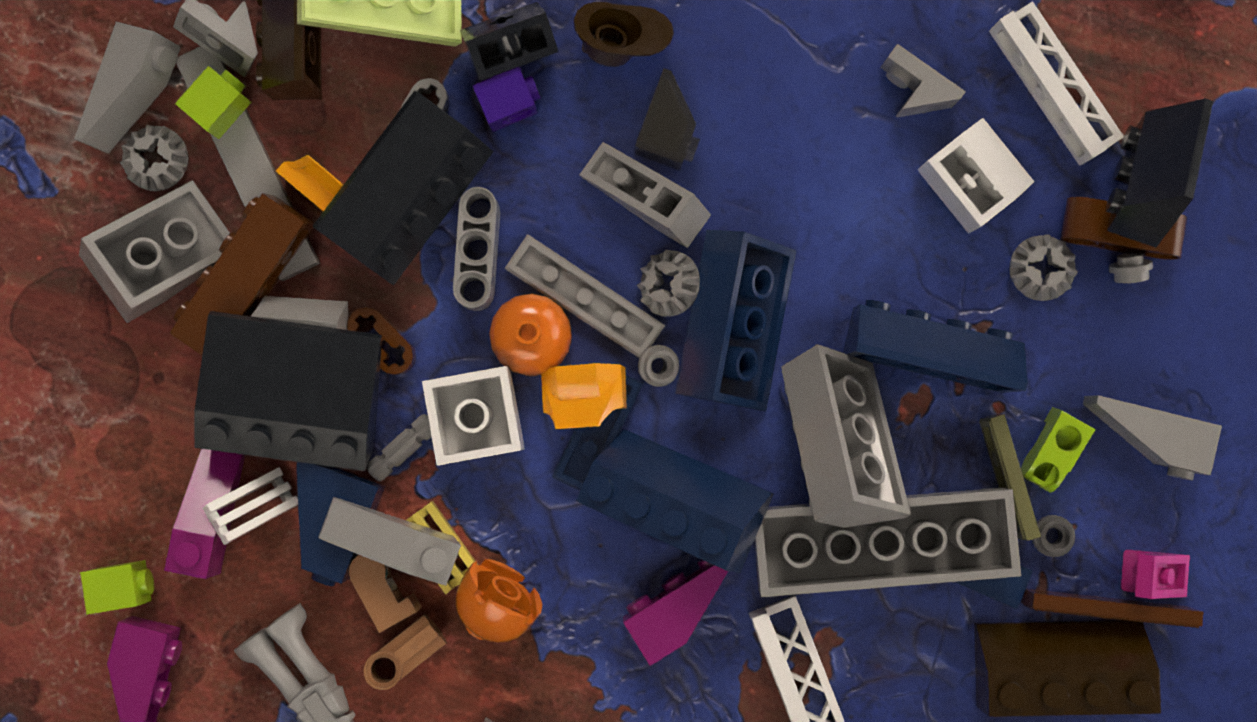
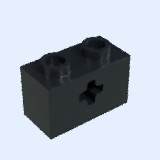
M538 2L460 30L472 65L480 81L559 52L546 12Z

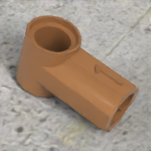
M424 614L367 659L363 668L365 680L374 689L388 690L447 644V641L436 624ZM385 657L394 662L396 666L394 678L384 679L377 674L375 665L379 658Z

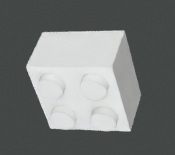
M503 366L422 381L437 466L525 449L513 379L509 367Z

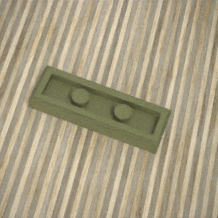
M1005 414L980 418V427L998 487L1013 489L1018 539L1029 541L1041 537Z

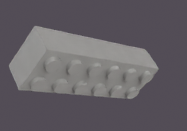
M989 488L906 495L911 513L910 516L845 528L814 521L809 504L768 507L754 540L759 594L761 597L1020 577L1021 566L1013 489Z

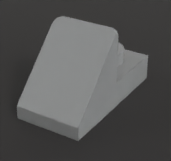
M186 0L180 7L173 27L245 77L258 54L246 2L243 1L227 22L220 18L212 7L199 3L196 0Z
M899 44L895 46L880 67L887 72L886 77L894 85L903 89L908 87L913 90L896 117L952 108L966 92Z

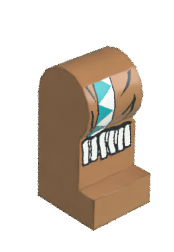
M358 555L349 566L350 580L379 633L422 608L414 593L405 598L402 596L390 574L391 567Z

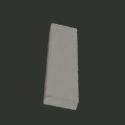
M528 234L505 267L508 272L638 358L647 348L653 345L665 327L664 324Z

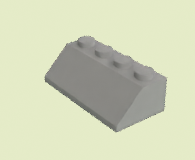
M817 344L781 366L785 383L784 389L789 401L793 420L792 426L797 438L801 468L805 475L810 498L809 505L814 521L845 528L910 516L911 513L873 363Z

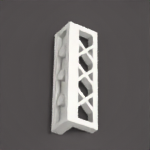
M1033 1L1017 12H1010L989 30L1079 166L1107 150L1108 147L1124 137ZM1026 16L1036 29L1035 40L1032 39L1020 21ZM1042 39L1046 45H1041ZM1042 53L1054 55L1059 63L1057 74ZM1065 87L1077 89L1082 97L1080 108ZM1088 121L1100 123L1108 138L1101 141Z
M790 596L749 612L748 614L790 722H810L809 719L816 722H831L826 719L830 710L835 722H845L796 596ZM791 608L796 623L790 637L787 638L775 632L769 616ZM799 631L805 645L795 641ZM779 640L787 643L784 651L781 648ZM793 646L807 652L811 659L805 677L791 672L788 666L787 659ZM814 671L820 684L811 680ZM794 679L802 683L799 688V691L797 689ZM808 686L824 692L826 702L820 716L805 710L802 699Z

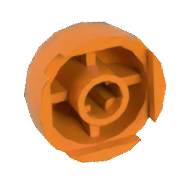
M531 293L515 296L501 305L492 318L489 337L491 349L503 366L509 367L513 373L531 377L541 375L549 368L560 366L569 352L572 331L570 321L561 306L548 297Z
M484 559L481 565H477V561L473 562L464 574L458 586L455 604L459 617L470 635L490 642H509L524 634L541 614L543 604L539 593L535 588L529 593L519 583L523 582L525 577L515 569L492 559Z

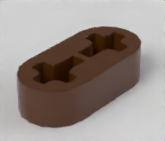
M364 307L354 311L348 318L347 330L359 332L362 328L359 320L362 317L368 320L375 317L377 321L373 327L382 335V346L387 342L395 349H400L401 347L405 349V352L402 354V358L405 360L404 364L400 366L393 363L389 366L387 361L390 355L381 346L380 369L394 375H401L410 371L416 360L415 349L411 343L377 310Z

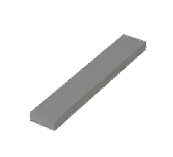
M201 46L176 59V64L188 88L207 66H210L219 75L227 70L224 62ZM247 109L220 139L211 135L245 208L254 197H260L262 193L275 195L294 208ZM308 236L279 276L281 281H285L320 264Z

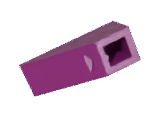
M701 559L697 562L700 567L697 571L685 577L683 572L678 573L661 585L665 591L652 599L647 594L643 595L626 607L629 613L623 616V623L650 666L687 643L728 571Z
M136 616L118 621L107 666L120 722L157 721L160 707L165 706L171 692L172 684L167 681L170 668L177 663L182 650V641L178 640L180 627Z

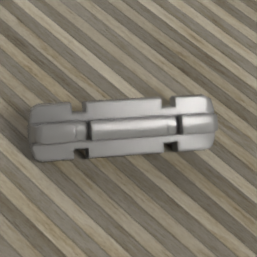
M420 415L411 424V429L406 428L382 450L383 454L381 456L376 455L368 462L366 469L377 481L384 480L393 472L392 468L394 466L399 467L423 445L421 441L432 437L428 415Z

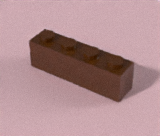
M262 193L260 197L256 196L248 203L242 214L245 220L237 232H231L224 239L219 248V251L222 253L214 266H209L203 271L196 283L199 289L191 301H185L174 315L173 320L176 324L170 331V334L200 355L203 354L207 319L210 311L252 316L264 296H268L279 280L281 273L313 229L314 222L275 195Z

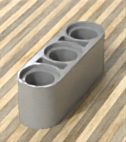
M473 187L465 191L461 196L458 211L453 292L456 300L472 311H482L490 306L494 299L501 212L500 206L492 192L482 187ZM479 199L488 200L491 208L487 216L478 219L470 216V207L473 202ZM475 240H483L488 245L486 255L480 260H472L467 256V248ZM471 281L483 282L485 287L483 297L476 302L467 301L464 297L465 286Z

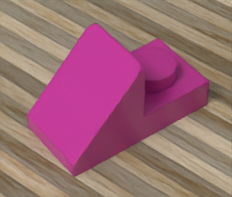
M1125 550L1123 553L1121 588L1127 592H1134L1135 597L1148 599L1187 597L1190 555Z

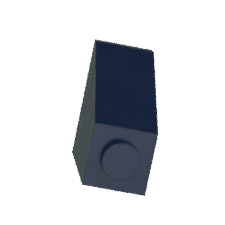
M297 462L301 569L312 572L311 579L327 586H335L336 582L342 584L350 579L349 566L358 554L318 538L333 497L377 510L386 486L337 467Z

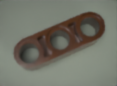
M1088 197L1067 198L1060 240L1071 244L1122 253H1142L1145 257L1177 260L1181 258L1187 216L1181 214L1160 244L1155 248L1107 231L1111 214L1105 212L1106 200Z

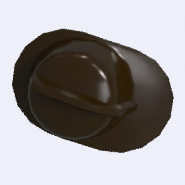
M596 1L585 4L578 9L573 20L575 31L583 41L582 51L588 54L596 63L607 67L624 65L633 56H651L659 53L671 44L674 35L672 23L664 14L643 6L619 5Z

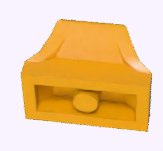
M309 155L296 161L283 162L276 170L279 175L322 211L326 209L344 185Z
M592 363L555 366L541 374L543 413L550 415L555 429L599 427L613 410L627 409L626 368L620 364Z

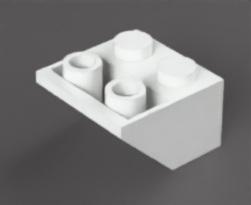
M984 118L964 131L917 169L968 234L983 226L1035 182Z

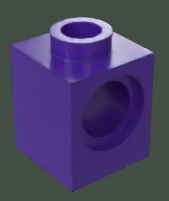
M519 67L472 85L492 132L538 114L534 101L541 99L532 76L523 77Z

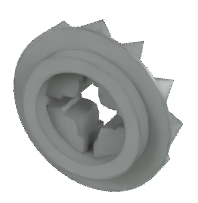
M146 124L145 128L131 132L128 142L121 146L123 157L120 164L127 174V179L142 189L149 191L168 189L183 177L187 169L188 151L184 141L177 133L165 126ZM155 147H158L157 153L163 156L168 163L154 162L151 168H148L149 161L144 159L140 153H145L146 151L153 152Z
M1051 235L1030 237L1019 244L1012 254L1010 260L1011 279L1015 287L1028 298L1038 301L1058 298L1071 288L1074 277L1078 273L1075 269L1074 261L1076 255L1066 246V241L1058 240L1051 237ZM1044 255L1048 257L1049 265L1059 269L1058 271L1046 274L1045 280L1041 278L1040 270L1035 269L1033 266H1028V264L1042 261Z
M665 249L661 254L650 255L651 261L647 266L640 268L642 278L641 282L636 285L641 290L642 299L640 301L652 313L671 317L683 313L693 304L699 291L700 276L696 264L689 256L678 251ZM662 272L665 275L674 276V279L670 282L672 294L667 290L660 289V286L664 283Z

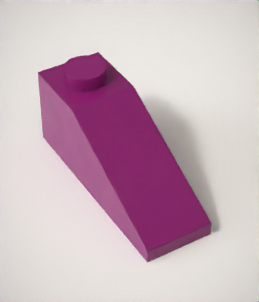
M201 449L172 529L164 571L202 579H208L221 574L227 544H223L203 508L207 504L239 488L245 459L244 454ZM235 502L218 510L219 516L221 517L234 510ZM231 522L225 525L228 531H230Z

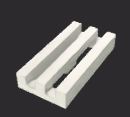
M279 467L216 499L203 508L224 545L298 505V498L291 495L289 490L292 488L288 481L284 483L281 478L283 473ZM269 483H272L274 489L221 517L217 513L221 508ZM280 496L283 502L280 505L231 531L227 530L226 524Z

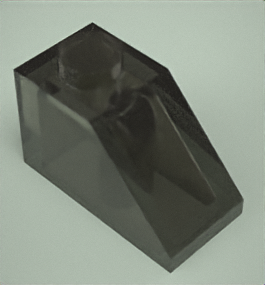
M663 68L636 141L634 154L681 171L684 160L693 161L700 139L693 136L696 122L672 71Z

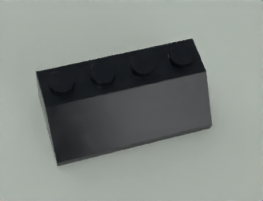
M414 90L312 227L394 286L494 151L469 129Z

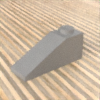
M116 22L74 140L102 152L110 153L168 85L181 47L154 31Z
M602 142L579 174L584 180L647 224L686 248L690 246L711 216L695 194Z
M1099 395L1084 397V406L1153 464L1168 467L1167 475L1193 481L1195 474L1211 475L1222 429L1221 425Z
M333 497L318 536L323 541L406 574L445 586L461 547V544L453 535Z

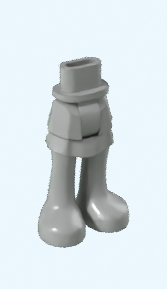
M301 603L288 610L267 628L261 629L234 649V652L242 661L257 665L277 686L289 703L287 707L297 713L296 720L299 722H354L353 718L356 714L353 710L349 711L350 708L343 686L337 685L335 675L328 672L305 642L301 629L307 618V613ZM273 640L283 649L308 682L304 687L277 653Z

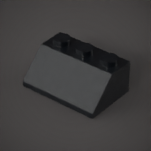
M1204 98L1146 111L1136 127L1132 125L1128 127L1121 143V149L1126 150V153L1119 160L1113 175V180L1118 181V186L1111 192L1105 208V212L1111 214L1107 231L1155 248L1160 244L1194 198L1213 106L1212 100Z

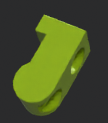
M1052 407L1044 420L1047 422L1021 466L1023 478L1049 493L1054 492L1060 486L1067 473L1071 472L1096 430L1055 407Z

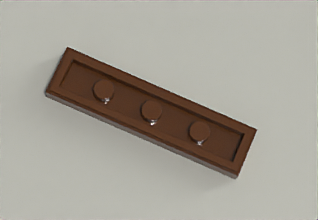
M1026 589L1021 599V603L1024 606L1036 611L1199 628V626L1202 627L1204 612L1188 606Z

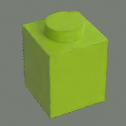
M207 66L175 104L208 133L220 139L252 102L241 94L246 86L230 72L225 70L219 75L210 66Z
M146 560L80 572L86 615L136 607L152 601L151 594L154 591V578L151 570L146 567Z

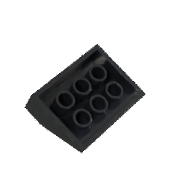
M210 311L207 319L194 410V448L365 471L375 447L382 335Z

